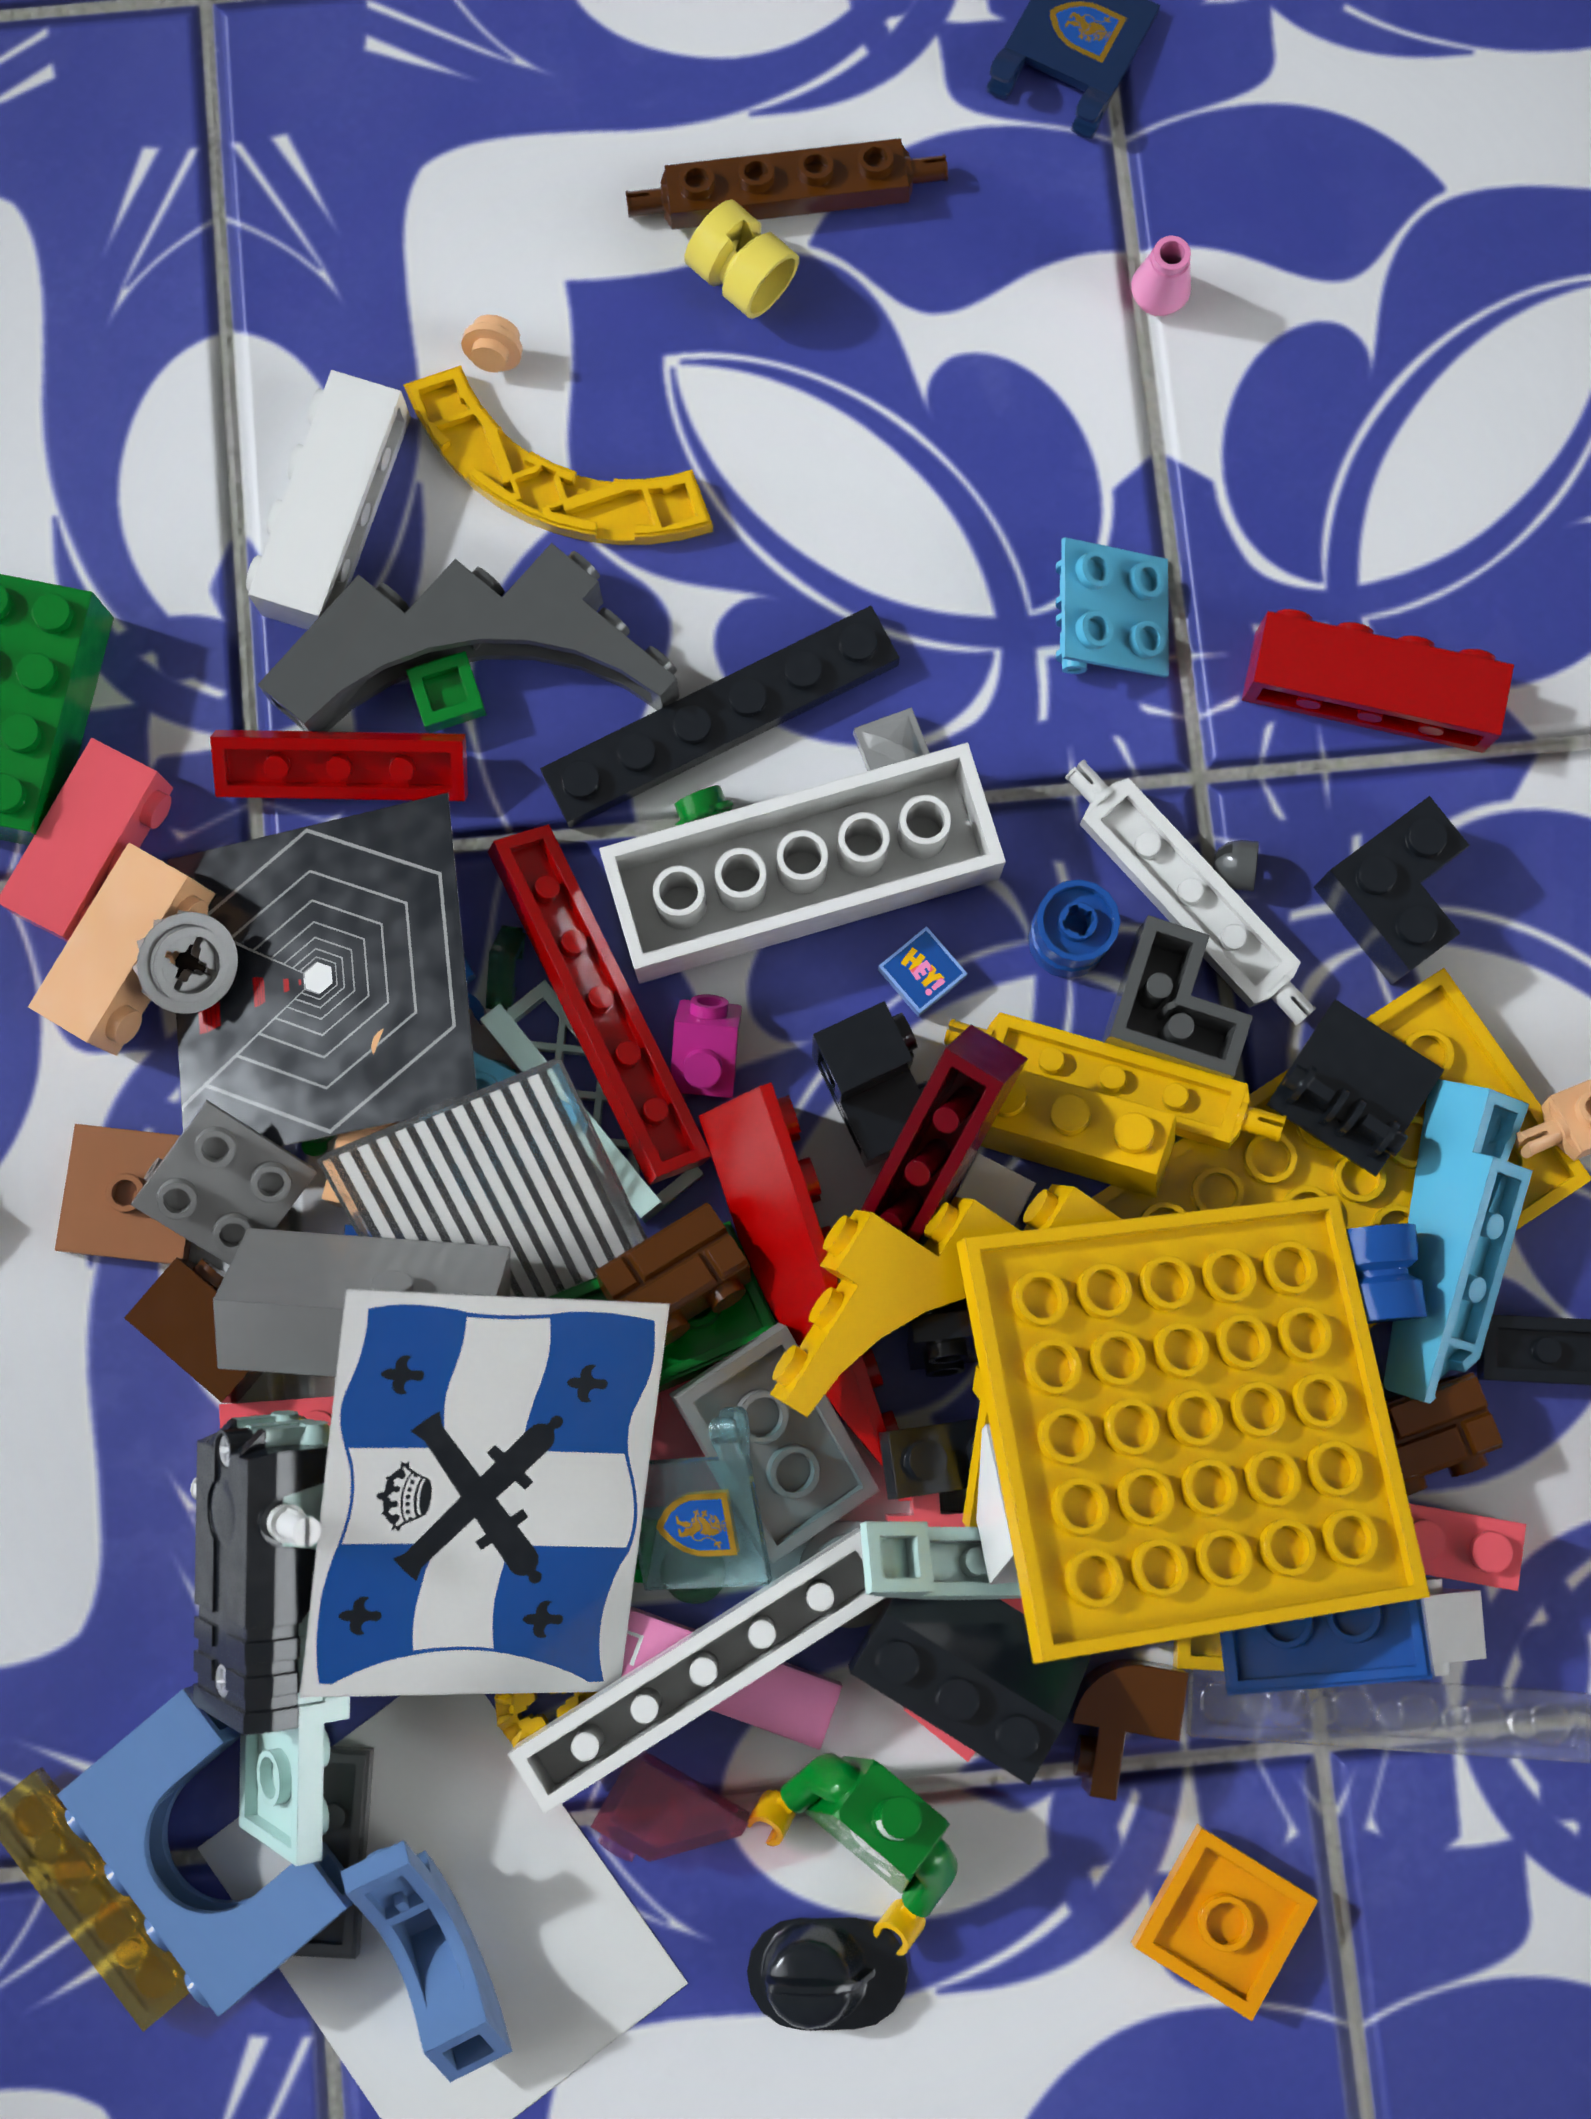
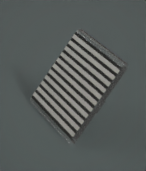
M550 1060L458 1099L455 1096L436 1103L433 1106L420 1110L419 1115L326 1152L317 1159L358 1236L511 1247L510 1296L550 1297L597 1277L596 1269L647 1239L562 1060Z

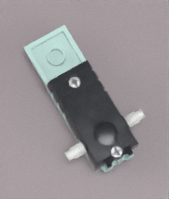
M283 1410L271 1412L269 1415L231 1418L218 1432L197 1441V1477L191 1483L190 1488L191 1495L196 1500L195 1604L199 1605V1616H194V1637L198 1639V1649L194 1650L193 1670L198 1673V1683L193 1684V1704L240 1733L239 1827L295 1866L322 1861V1835L326 1834L329 1826L328 1806L323 1797L324 1767L327 1766L330 1759V1742L328 1734L324 1729V1723L350 1719V1697H300L317 1541L321 1535V1525L319 1522L330 1425H328L327 1421L307 1419L300 1416L297 1411Z

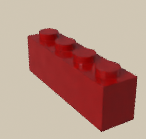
M1282 609L1276 613L1268 611L1255 632L1242 701L1484 753L1502 734L1514 664L1496 661V657L1492 653L1484 650L1464 649L1459 652L1434 647L1435 644L1424 637L1402 636L1395 639L1374 634L1372 628L1360 623L1345 622L1335 626L1313 621V617L1310 614L1300 610Z

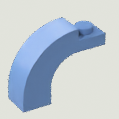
M405 1840L390 1847L378 1849L369 1854L366 1859L342 1870L341 1875L346 1895L382 1936L399 1968L413 2007L423 2053L451 2083L512 2052L501 2007L480 1949L454 1894L428 1853L423 1851L416 1855Z

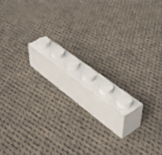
M856 1528L518 1742L508 1753V1756L542 1814L545 1815L884 1599L885 1597L866 1595L860 1529Z

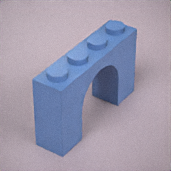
M193 1686L179 1691L59 1792L57 1796L67 1809L65 1811V1818L69 1827L80 1839L91 1842L106 1862L104 1871L111 1885L120 1894L126 1897L130 1896L146 1917L144 1926L150 1939L161 1950L170 1951L186 1973L184 1981L190 1994L202 2006L211 2007L217 2017H219L243 1999L354 1903L345 1893L341 1875L344 1867L324 1841L322 1842V1861L300 1866L289 1865L258 1893L249 1898L241 1900L216 1899L199 1892L182 1877L173 1862L168 1844V1822L172 1806L184 1786L240 1738L239 1732L193 1704Z

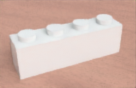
M331 370L324 390L317 389L314 393L308 414L311 426L304 444H297L290 456L288 465V478L290 482L283 500L278 499L274 502L269 513L267 522L269 539L263 555L254 557L247 573L246 588L249 591L248 595L262 616L308 630L351 583L411 418L400 390Z

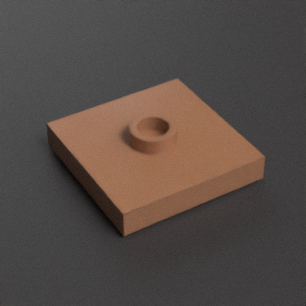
M75 1124L55 1251L171 1264L176 1257L189 1260L191 1241L131 1206V1202L147 1182L144 1180V1177L153 1162L158 1157L163 1160L181 1135Z

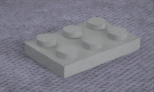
M781 1323L775 1324L669 1394L723 1487H730L734 1507L762 1555L771 1564L785 1557L880 1491L826 1395L823 1396L808 1417L791 1409L770 1395L777 1383L772 1379L777 1363L788 1348L792 1345L798 1346L787 1326Z

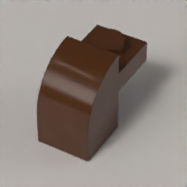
M1119 1659L1104 1663L1084 1676L1068 1718L1073 1723L1090 1726L1089 1736L1081 1734L1078 1736L1073 1763V1773L1075 1776L1082 1777L1081 1787L1089 1796L1116 1801L1126 1732L1180 1741L1189 1678L1187 1671L1162 1663L1138 1659Z

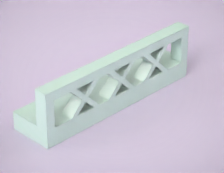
M546 980L542 981L507 1010L499 1003L480 1018L481 1022L526 1078L539 1074L546 1089L582 1107L571 1133L644 1223L649 1221L704 1176L698 1167L685 1171L659 1194L655 1195L640 1176L641 1169L635 1156L632 1166L618 1149H631L627 1140L609 1138L601 1128L603 1102L608 1101L598 1080L596 1092L570 1090L561 1079L564 1054L586 1055L581 1046L565 1045L567 1028L577 1040L578 1038L555 991ZM543 1001H546L559 1017L557 1043L530 1041L516 1023ZM540 1052L555 1053L554 1069ZM579 1100L595 1101L593 1117Z

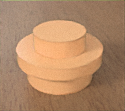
M482 315L476 318L473 324L464 331L461 341L464 354L478 368L487 372L508 371L515 368L519 364L523 352L520 333L517 327L509 320L497 315Z

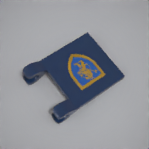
M1030 0L1005 47L997 54L991 65V79L987 84L986 91L1000 99H1008L1024 64L1084 91L1076 107V118L1072 123L1071 131L1084 138L1092 139L1113 95L1153 24L1160 5L1150 0Z

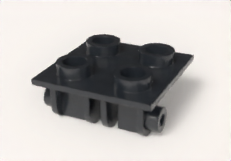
M1335 999L1266 1106L1282 1116L1286 1115L1287 1120L1376 1177L1389 1156L1395 1157L1408 1138L1405 1131L1442 1075L1444 1069Z

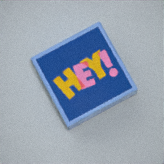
M927 926L878 966V971L918 1017L964 980L968 974Z

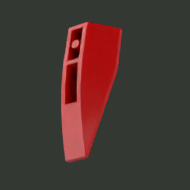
M770 1082L756 1087L698 1117L742 1249L778 1323L787 1326L798 1347H800L813 1326V1323L809 1321V1315L816 1301L829 1287L836 1289L839 1283L836 1276L820 1266L828 1253L823 1249V1244L831 1227L827 1225L820 1228L812 1204L821 1201L820 1195L822 1192L811 1159L807 1157L798 1160L792 1143L800 1141L799 1133L801 1132L789 1095L777 1099ZM869 1348L839 1375L825 1395L840 1418L883 1467L879 1432L900 1429L892 1410L884 1413L880 1411L873 1388L884 1384L874 1353Z

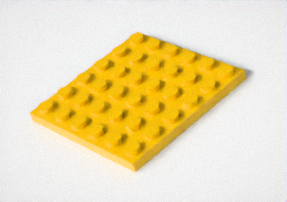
M1338 1195L965 1237L956 1244L1034 1664L1430 1597Z

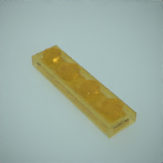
M41 1767L33 1771L0 1799V1842L144 2032L190 1993L184 1981L186 1973L170 1951L161 1950L150 1939L144 1926L146 1917L130 1896L126 1897L120 1894L111 1885L104 1871L106 1862L93 1844L80 1839L69 1827L65 1818V1811L67 1809L57 1796L61 1791L44 1768Z

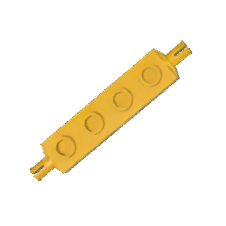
M1001 1012L989 1024L987 1030L977 1027L1027 1057L1028 1060L1022 1071L1176 1114L1175 1135L1224 1150H1229L1230 1146L1240 1136L1241 1131L1275 1140L1278 1143L1280 1141L1287 1116L1249 1106L1250 1098L1247 1083ZM951 1019L948 1025L949 1029H947L944 1044L948 1046L970 1025Z

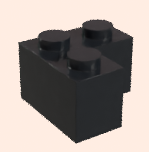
M1429 796L1330 869L1313 888L1392 985L1460 934L1459 930L1422 886V883L1448 865L1470 845Z
M885 1001L814 1033L812 1041V1057L866 1168L889 1157L927 1084L926 1080L917 1084L910 1071L914 1058L912 1050L918 1048L910 1025L902 1013L892 1016Z

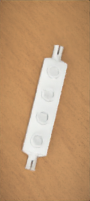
M1085 759L1066 775L1065 779L1069 780L1090 803L1080 826L1171 923L1210 935L1203 958L1249 1008L1266 1002L1271 998L1294 1022L1295 1026L1316 1009L1290 982L1301 963L1297 957L1129 778L1108 786L1087 764Z

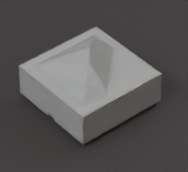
M912 707L856 727L853 731V736L867 771L930 753Z

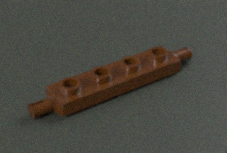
M901 138L664 165L665 170L660 182L661 188L625 191L629 218L664 213L665 220L671 229L675 230L698 227L715 207L731 199L757 220L908 203L913 190V184L948 181V166L945 154L910 159L909 153L902 145Z

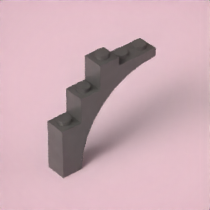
M553 543L544 550L506 593L502 586L484 569L476 567L471 572L456 559L452 561L410 608L402 597L385 583L381 582L377 588H374L358 574L258 683V686L270 703L303 731L327 732L357 706L390 686L409 679L406 672L407 669L466 651L469 662L486 659L535 660L582 670L626 689L655 710H659L677 701L680 697L677 677L674 676L677 669L673 663L656 648L649 646L644 651L627 637L630 634V630L613 612L604 607L597 612L598 608L603 604L599 581L597 580L600 575L595 567L575 551H572L567 556Z

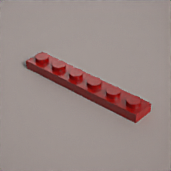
M544 825L494 840L488 850L492 863L648 1185L703 1165L711 1157L710 1151L550 825Z

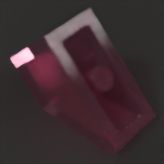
M644 1751L625 1763L596 1814L591 1828L601 1833L598 1839L599 1844L617 1857L632 1862L635 1856L638 1855L651 1862L742 1836L749 1823L750 1812L656 1756Z

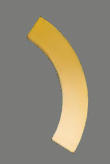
M461 365L403 384L418 421L434 447L450 467L479 494L500 509L531 525L570 538L613 545H652L685 540L713 532V524L692 469L669 476L647 479L614 478V482L579 476L577 471L552 463L532 451L527 452L513 442L481 405L470 387Z

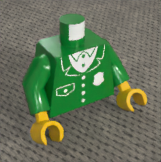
M833 1753L817 1756L781 1787L780 1791H764L748 1818L746 1826L750 1828L755 1822L769 1824L773 1829L766 1840V1844L768 1846H777L783 1841L796 1813L805 1812L895 1890L900 1894L903 1893L902 1899H896L891 1903L873 1930L876 1938L884 1928L896 1932L902 1940V1945L896 1954L903 1956L925 1928V1917L930 1915L956 1877L957 1859L949 1845L942 1839L950 1823L874 1759L842 1756L841 1758Z

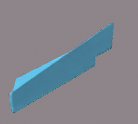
M1438 1079L1426 1099L1408 1223L1416 1225L1419 1254L1418 1260L1408 1268V1272L1423 1280L1428 1317L1393 1322L1384 1377V1387L1389 1391L1430 1404L1436 1399L1435 1392L1440 1378L1449 1370L1466 1372L1480 1359L1533 1170L1508 1162L1517 1138L1516 1133L1520 1131L1529 1104L1489 1088Z

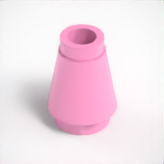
M1178 236L1161 238L1133 275L1131 282L1133 297L1139 307L1150 315L1166 316L1181 309L1189 299L1191 293V251L1184 239Z

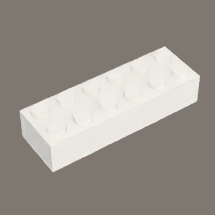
M968 742L599 848L639 984L999 880L1006 863Z

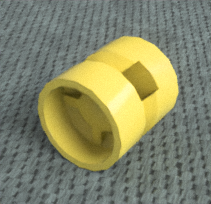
M733 199L722 202L703 219L693 233L684 254L686 265L711 286L715 287L723 284L722 295L750 319L762 315L781 297L792 281L799 265V255L773 233L761 234V223Z

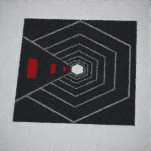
M448 793L167 860L168 865L215 893L208 906V916L216 919L226 927L233 937L238 953V967L235 979L221 1000L200 1012L189 1014L176 1013L183 1131L206 1100L279 1146L449 1112L460 1105H463L464 1108L473 1107L470 1101L478 1097ZM190 944L188 950L185 953H179L176 958L175 966L178 967L175 978H179L184 969L192 971L198 969L205 972L207 967L199 964V960L191 955L193 945ZM383 1029L373 1055L371 1049L372 1040L377 1032Z

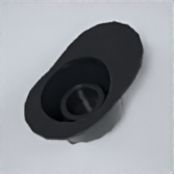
M856 1917L795 1918L784 1920L763 1932L751 1950L747 1969L750 1993L762 2013L781 2026L812 2031L864 2028L876 2025L893 2013L904 1996L909 1974L905 1954L903 1956L896 1954L901 1945L888 1929L884 1928L877 1938L874 1936L873 1930L877 1922Z

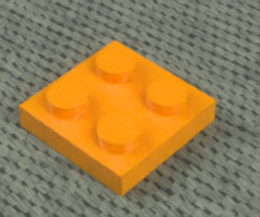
M1196 1824L1132 1938L1131 1943L1137 1950L1252 2021L1319 1900L1206 1828Z

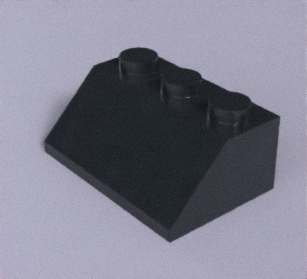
M888 1597L849 1662L848 1667L850 1674L1030 1786L1066 1723L1091 1655L1034 1664L1025 1614L1000 1599L924 1600Z

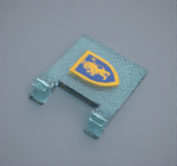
M743 1407L722 1408L719 1412V1417L711 1420L709 1435L718 1456L649 1461L637 1553L645 1591L769 1585L773 1580L749 1454V1418L747 1411Z

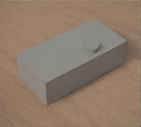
M248 1228L213 1299L218 1369L336 1377L346 1289L510 1296L511 1247Z

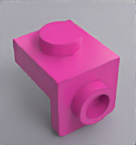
M711 994L696 995L691 1000L684 999L679 1001L674 1020L671 1074L682 1094L733 1098L738 1036L742 1014L741 1005L729 1004L728 1000L724 997Z

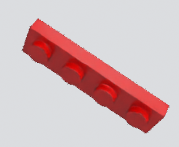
M215 730L210 736L215 797L415 801L448 793L449 801H465L468 796L466 734Z

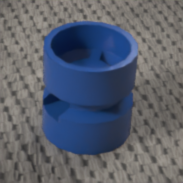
M1080 879L1062 882L1048 891L1037 908L1028 933L1030 953L1041 968L1051 975L1068 979L1084 976L1099 965L1116 940L1120 927L1118 906L1110 893L1096 883Z
M1401 1223L1346 1229L1367 1323H1384L1428 1317L1423 1280L1408 1272V1268L1418 1260L1419 1248L1416 1225L1413 1223Z

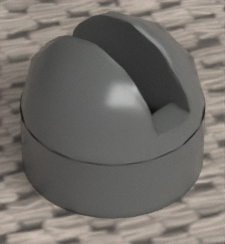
M1237 840L1228 842L1218 849L1214 857L1213 869L1232 889L1254 891L1259 841Z

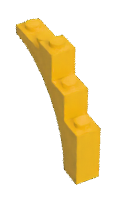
M1052 1184L1049 1190L1044 1189L1040 1191L1030 1202L1023 1217V1222L1027 1224L1023 1231L1122 1219L1075 1186ZM954 1197L950 1204L944 1202L938 1207L925 1227L924 1235L928 1237V1240L924 1246L873 1212L855 1209L851 1217L847 1215L842 1216L834 1224L824 1241L823 1249L828 1253L820 1264L822 1268L841 1281L836 1289L829 1287L816 1301L809 1315V1321L813 1323V1326L800 1347L792 1345L777 1363L772 1375V1379L777 1383L770 1395L791 1409L808 1417L839 1375L879 1339L927 1311L966 1298L956 1245L965 1237L1021 1230L975 1199Z

